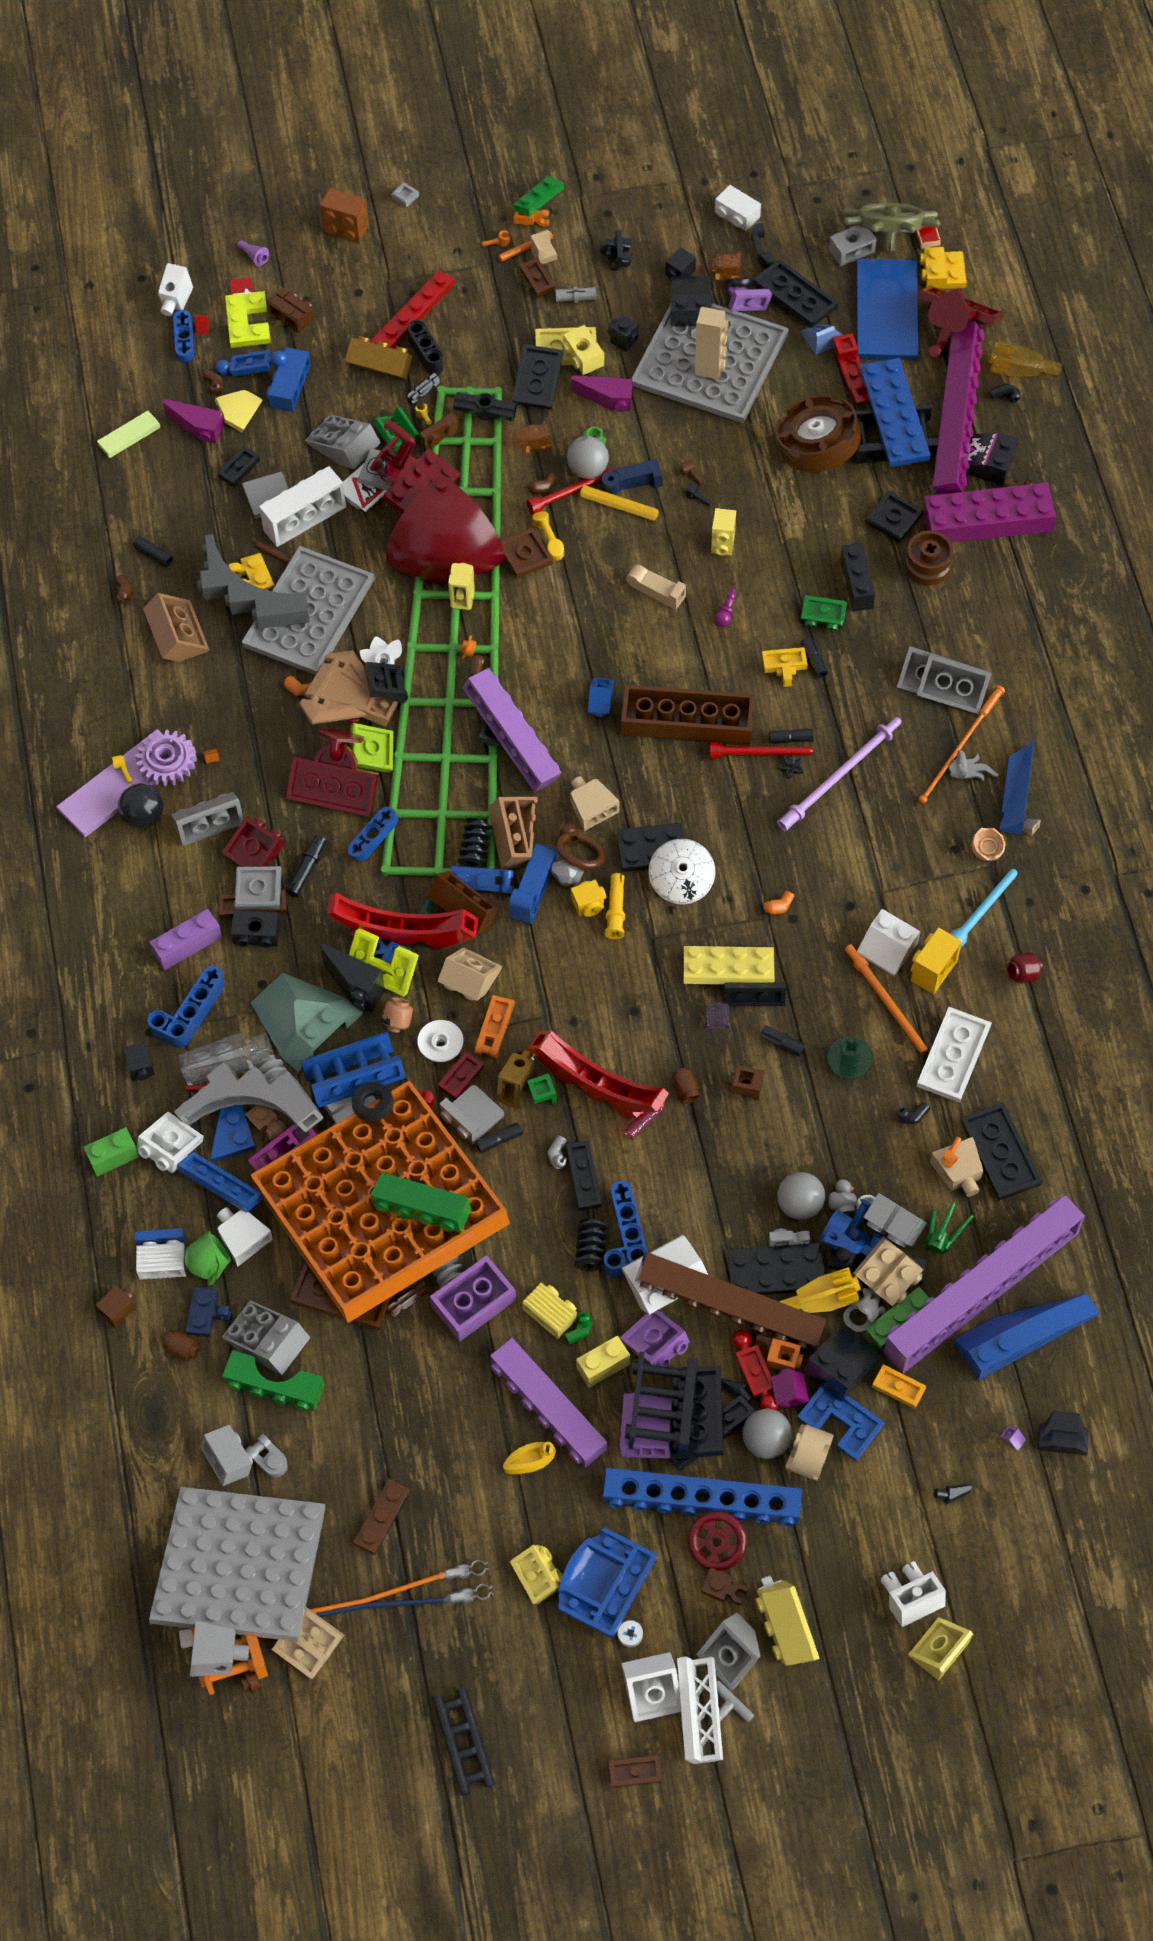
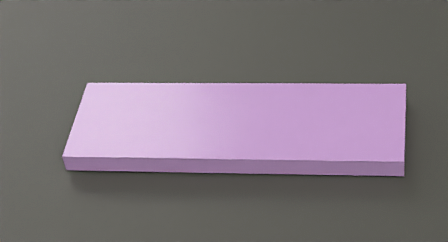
M157 729L150 735L154 738L157 737V731L159 730ZM149 736L146 737L144 740L149 742ZM142 741L123 755L127 770L133 780L132 783L128 784L122 769H114L112 763L56 806L57 810L84 837H87L119 812L118 800L126 788L137 783L151 786L155 784L154 779L147 782L146 776L142 777L140 770L137 768L135 755L139 754L137 748L143 747Z

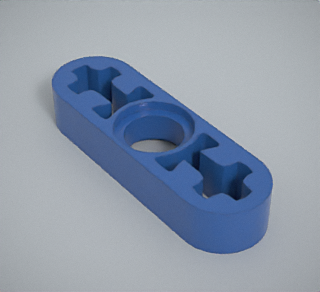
M179 310L173 316L175 352L179 361L189 362L194 358L193 322L189 311ZM181 319H185V326L181 325ZM182 333L189 334L185 339L179 338V335ZM183 346L187 348L186 353H183Z
M384 807L380 809L349 844L348 853L354 861L362 862L366 860L397 825L399 818L393 808ZM371 831H378V835L375 838H368Z

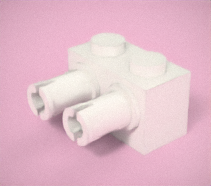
M910 1562L912 1568L907 1564L902 1569L910 1581L906 1585H901L894 1572L889 1573L890 1578L887 1574L881 1578V1583L889 1592V1608L901 1627L945 1607L946 1590L933 1571L923 1575L916 1562Z

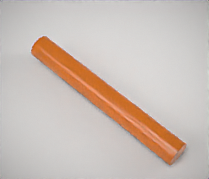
M549 231V232H550V240H551V239H553V235H552L551 231ZM531 240L499 254L500 262L531 249Z

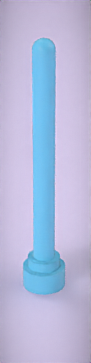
M1011 869L964 925L950 933L962 941L960 949L967 942L969 931L1017 876V870Z

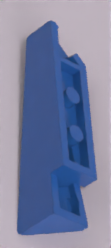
M1031 740L1027 746L1009 756L1001 811L1003 819L999 831L1015 834L1022 833L1034 740Z

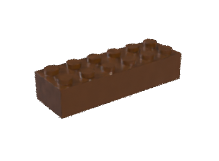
M625 685L621 735L750 745L754 694Z

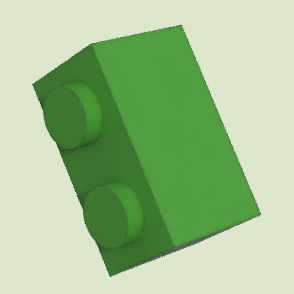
M127 1128L84 1146L86 1155L97 1177L139 1158L136 1146Z

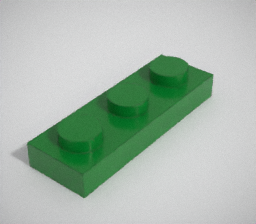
M547 176L513 204V211L530 217L564 189V182Z

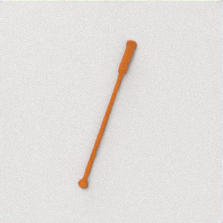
M997 685L994 688L993 693L979 711L980 715L924 795L919 797L920 803L924 804L927 802L928 795L952 763L958 750H961L982 718L988 715L1000 696L1004 694L1005 689Z

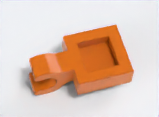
M537 210L530 217L515 211L514 224L534 225V222H537L540 226L547 227L549 220L542 217L548 218L549 211Z

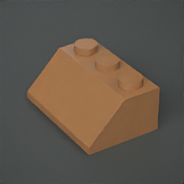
M157 593L143 608L163 659L179 662L209 651L190 600Z

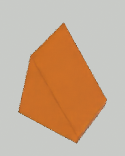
M217 749L203 752L206 764L219 761Z

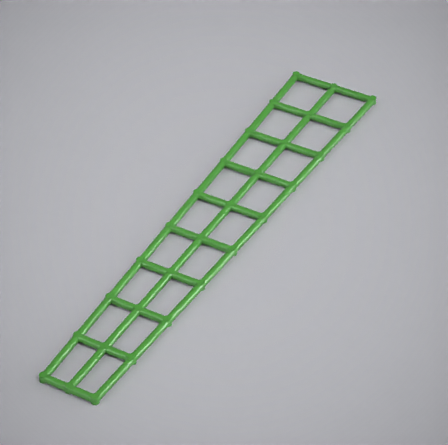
M439 386L437 388L434 423L443 417L445 396H455L457 392L476 396L481 393H488L494 399L502 400V389L500 387L473 388L468 386L467 388H449ZM464 412L463 437H446L436 446L431 447V450L438 455L439 445H462L459 488L468 496L492 497V526L500 539L502 419L494 418L493 438L471 437L472 413ZM470 446H493V488H468ZM500 564L491 570V592H475L473 600H491L490 645H476L474 653L490 654V670L497 678L499 660ZM417 576L413 591L403 680L404 689L408 693V700L400 705L389 807L394 809L398 818L437 819L434 867L390 866L394 827L385 837L381 874L385 877L389 875L437 877L439 874L451 871L452 868H443L446 819L477 818L488 820V824L491 825L489 811L447 810L450 762L488 763V808L497 799V747L489 745V755L450 754L453 707L476 708L470 699H454L457 653H462L460 652L462 644H458L460 609L451 607L449 644L416 643L421 599H450L449 591L422 590L423 580ZM415 652L448 653L445 698H410ZM409 706L445 707L442 754L404 753ZM403 761L441 762L438 810L397 809ZM492 829L487 830V833L491 835L490 838H487L489 846H487V868H496V843Z

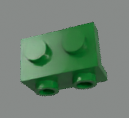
M396 407L392 416L375 418L373 424L387 444L396 436L391 431L384 430V423L388 418L413 436L415 442L419 437V433L401 407ZM400 438L392 452L398 451L402 443V440Z
M805 595L800 619L807 626L817 627V624L826 625V629L838 630V627L843 628L847 602Z

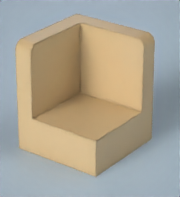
M549 230L531 235V252L535 259H539L541 264L557 259V253L550 241Z

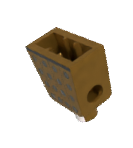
M524 1050L521 1055L512 1053L498 1076L497 1101L518 1109L527 1091V1080L533 1078V1060L535 1056L530 1051Z

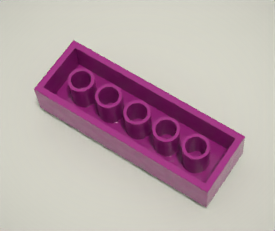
M1048 483L924 496L922 509L926 531L940 532L947 536L951 543L1053 531L1056 519Z

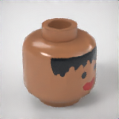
M394 997L385 1003L381 1021L387 1026V1030L399 1033L400 1030L409 1027L413 1008L409 1005V1001Z

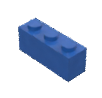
M286 347L284 353L287 356V361L285 364L278 366L277 371L273 372L272 385L267 388L266 398L269 399L271 408L293 412L311 362L309 352Z

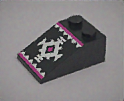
M1000 433L973 434L970 437L971 452L968 454L969 469H967L966 474L1003 485L1015 458L1019 439Z

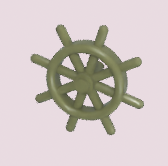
M869 203L860 207L859 210L845 208L842 212L844 216H847L844 219L845 225L858 224L863 228L872 230V232L882 231L884 233V251H888L889 243L890 251H895L896 233L898 232L914 233L915 230H919L924 226H940V221L935 219L938 216L937 211H923L921 208L909 204Z

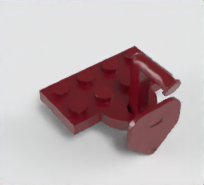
M930 285L922 289L918 297L923 299V303L931 305L928 312L929 321L933 325L942 328L937 344L931 346L928 350L931 357H937L942 354L951 331L955 333L963 331L969 320L974 318L979 320V324L990 327V325L1000 322L1004 315V312L964 298L961 288L947 292Z
M390 418L385 421L384 430H389L396 436L379 452L370 470L376 471L386 478L387 482L391 485V488L383 495L382 500L402 515L413 499L439 475L443 474L454 483L461 473L429 448L418 459L411 456L416 445L413 436ZM400 438L402 443L395 454L392 450Z
M359 718L347 719L346 732L329 728L319 730V735L329 739L330 744L322 747L317 752L315 759L297 755L293 756L286 799L368 817L372 816L379 773L358 769V760L355 753L350 749V743H361L364 741V736L350 733V726L353 723L357 724Z

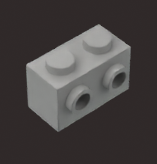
M230 1425L204 1434L200 1448L222 1486L249 1476L253 1464L252 1457L248 1451L244 1450L238 1433L234 1432Z

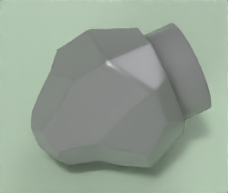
M564 860L555 862L551 866V873L556 877L561 886H578L584 873L583 870L570 865Z

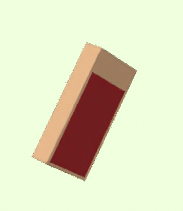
M924 226L919 230H915L921 248L940 246L941 240L937 227Z

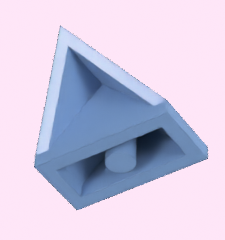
M817 324L812 328L801 331L802 336L815 355L834 348L833 337L842 336L841 333L835 330L833 325Z

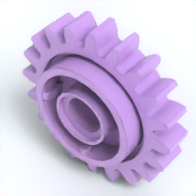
M168 730L165 731V735H161L157 731V737L154 738L152 735H149V742L142 740L143 747L137 748L139 754H136L135 757L137 768L140 770L142 777L146 776L147 782L154 779L156 786L160 781L163 782L164 787L167 786L168 781L175 785V779L183 782L182 775L190 776L189 769H195L194 762L197 761L195 747L192 746L191 740H186L184 734L178 737L177 731L172 735L169 734Z

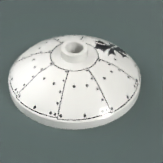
M675 839L666 842L655 851L649 864V879L653 889L661 898L674 904H690L700 900L709 892L715 878V865L710 853L699 843L688 839ZM685 865L687 870L680 871L679 866Z

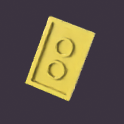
M586 327L596 341V327ZM576 328L536 329V346L563 350V334ZM563 354L561 365H573L569 354Z

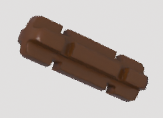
M424 1281L418 1282L414 1285L415 1288L411 1287L398 1296L396 1301H391L387 1306L389 1314L396 1316L401 1312V1309L404 1310L416 1302L419 1296L423 1297L427 1294L429 1288Z

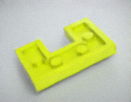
M265 291L225 296L231 348L270 344L269 324L249 325L247 315L267 312Z
M360 928L356 930L349 955L382 970L384 987L403 997L408 994L419 955L399 946L395 949L392 962L389 964L374 957L379 937Z

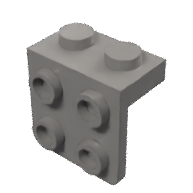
M476 1085L469 1087L453 1103L447 1098L440 1103V1116L447 1124H451L463 1139H467L472 1145L504 1117V1111Z

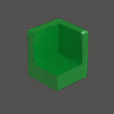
M549 1074L527 1080V1090L529 1095L532 1096L534 1104L549 1099L552 1105L557 1104L556 1091Z

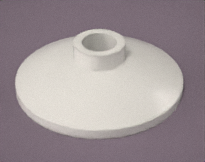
M435 1020L426 1024L418 1035L420 1052L424 1057L434 1062H446L453 1059L459 1054L463 1046L461 1030L454 1023L446 1020ZM439 1042L445 1043L444 1046H437Z

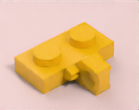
M805 647L762 651L764 673L776 672L777 676H782L783 687L792 686V675H796V670L807 669Z

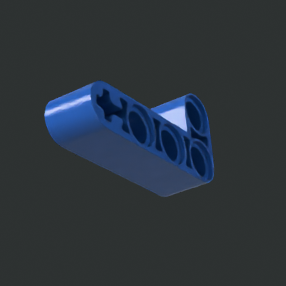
M541 844L535 845L518 889L515 888L510 897L509 916L511 919L529 924L533 923L552 874L551 866L557 860L558 853L555 848Z
M209 966L203 970L174 1017L159 1010L151 1012L147 1018L151 1034L155 1038L174 1047H185L224 989L225 982L221 969L216 966ZM200 996H207L205 999L198 1000ZM188 1014H195L191 1018H186ZM160 1022L163 1023V1025H161V1026H158V1027L155 1026L157 1023H160ZM177 1032H183L180 1036H174Z
M623 1180L615 1182L611 1187V1203L622 1244L621 1248L609 1250L604 1255V1271L612 1278L625 1276L622 1267L633 1262L631 1259L633 1256L638 1255L642 1257L648 1252L632 1188L628 1182ZM619 1193H622L623 1196H625V1202L621 1203V1197ZM624 1213H629L632 1215V1217L625 1219L621 1217V1215ZM629 1234H634L637 1236V1238L635 1240H629L626 1238V1236ZM612 1260H616L620 1264L616 1267L610 1266L608 1263Z

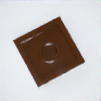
M534 528L500 540L505 562L516 579L553 563V558Z

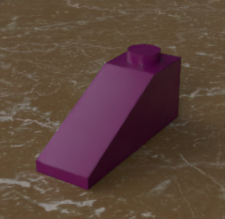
M590 376L571 377L572 392L609 410L631 411L633 379Z
M168 399L163 400L165 415L195 438L204 442L217 443L224 426L222 411Z
M295 1123L248 1159V1161L258 1171L317 1136L318 1133L313 1127L305 1132Z

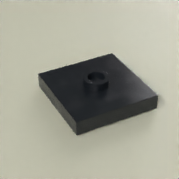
M888 491L866 517L865 523L900 543L921 518L923 510Z

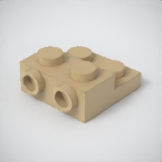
M883 1237L853 1273L893 1306L896 1302L899 1304L906 1298V1290L911 1284L916 1285L922 1278L921 1272L923 1269L918 1263Z

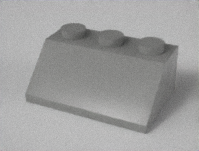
M234 792L221 794L215 799L202 801L196 806L180 809L176 813L171 814L182 846L240 826L244 820L240 801Z

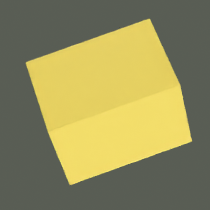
M938 1617L908 1655L939 1681L969 1644L973 1633L968 1629Z

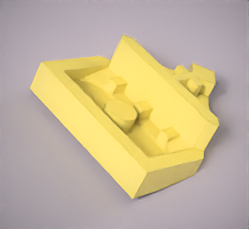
M246 390L215 398L219 411H222L224 423H227L241 433L263 401V399Z

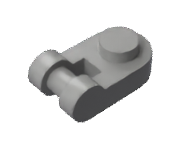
M261 1434L257 1438L258 1442L253 1446H249L245 1451L250 1453L252 1460L267 1475L274 1478L280 1477L287 1471L286 1457L264 1434ZM265 1448L269 1453L262 1458L259 1453Z

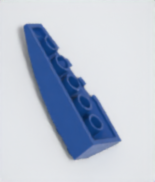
M1083 1294L994 1317L953 1339V1343L979 1381L1098 1316L1100 1313L1089 1296Z

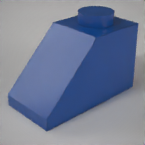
M593 678L589 691L588 712L599 717L610 714L615 680Z

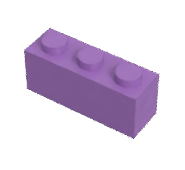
M206 909L150 941L154 956L165 971L221 939L222 934L219 924L210 911Z

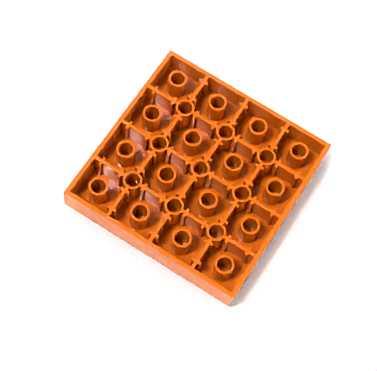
M410 1080L391 1091L394 1102L392 1111L382 1120L368 1122L358 1118L354 1113L251 1174L256 1190L262 1193V1199L348 1323L510 1224L505 1207ZM381 1098L377 1099L376 1101L370 1103L365 1107H377L381 1103ZM381 1172L469 1197L472 1210L462 1232H448L439 1226L432 1224L424 1225L412 1218L404 1219L395 1213L378 1211L374 1208L370 1195Z

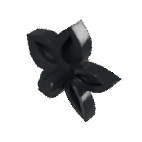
M785 755V763L778 767L781 771L787 770L788 779L794 773H804L803 768L800 766L801 757H795L792 760L788 755Z

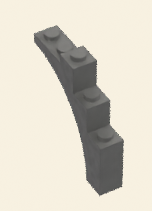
M205 535L206 544H202L203 555L204 557L207 556L208 561H204L205 570L200 571L201 579L197 580L198 590L203 592L205 600L225 598L226 607L230 606L232 614L252 612L253 621H258L259 629L310 622L306 593L287 594L272 592L244 581L231 571L223 561L216 548L214 535Z

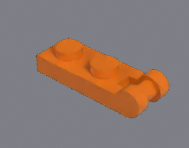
M495 995L492 996L475 1047V1054L482 1055L484 1053L490 1055V1058H498L515 1005L514 1000ZM486 1040L493 1041V1045H485Z

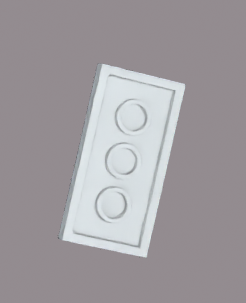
M948 1007L916 1087L960 1103L992 1022Z

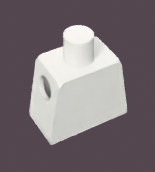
M170 263L166 265L158 292L162 302L161 313L166 316H172L174 310H183L193 289L186 267Z
M226 1207L217 1215L223 1223L217 1228L219 1236L237 1266L241 1265L273 1240L269 1228L249 1212L245 1213L240 1210L233 1214Z

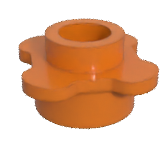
M471 635L468 641L463 640L460 652L463 653V660L465 656L472 658L477 644L476 641L471 640Z

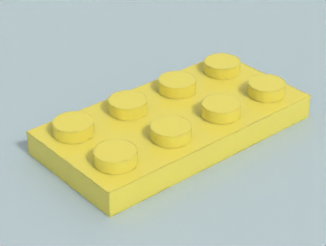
M684 946V984L774 983V947Z

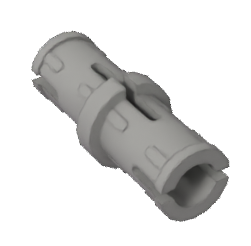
M575 286L573 289H556V302L574 301V303H578V301L596 300L595 287L578 288Z

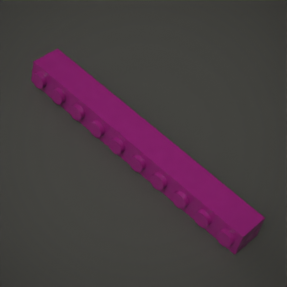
M976 321L967 323L966 328L961 332H952L933 488L938 495L964 492V487L967 485L968 454L971 452L970 437L973 436L972 421L975 419L974 404L977 403L976 388L979 387L978 372L981 370L979 362L983 354L981 346L982 341H984V332L979 328Z

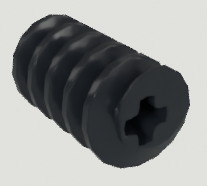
M466 818L467 824L464 826L466 832L462 835L464 840L461 842L462 849L459 851L461 857L458 858V863L464 866L478 867L479 863H486V860L480 856L487 855L488 853L482 847L489 846V843L484 841V838H490L491 835L486 833L485 830H492V826L477 818Z
M595 1219L580 1220V1225L578 1226L579 1233L577 1234L578 1242L576 1243L577 1251L575 1252L576 1260L574 1261V1266L583 1271L593 1272L599 1269L597 1265L604 1264V1259L599 1256L605 1255V1251L600 1248L605 1247L606 1242L600 1239L607 1237V1233L601 1230L608 1229V1224Z

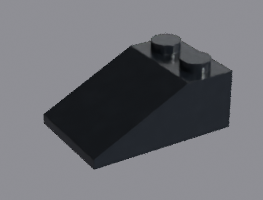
M671 276V326H696L701 307L712 309L711 276Z
M322 943L320 948L325 969L356 1008L372 1012L385 991L382 970Z
M845 1325L826 1340L809 1358L804 1374L843 1402L883 1357L884 1353Z

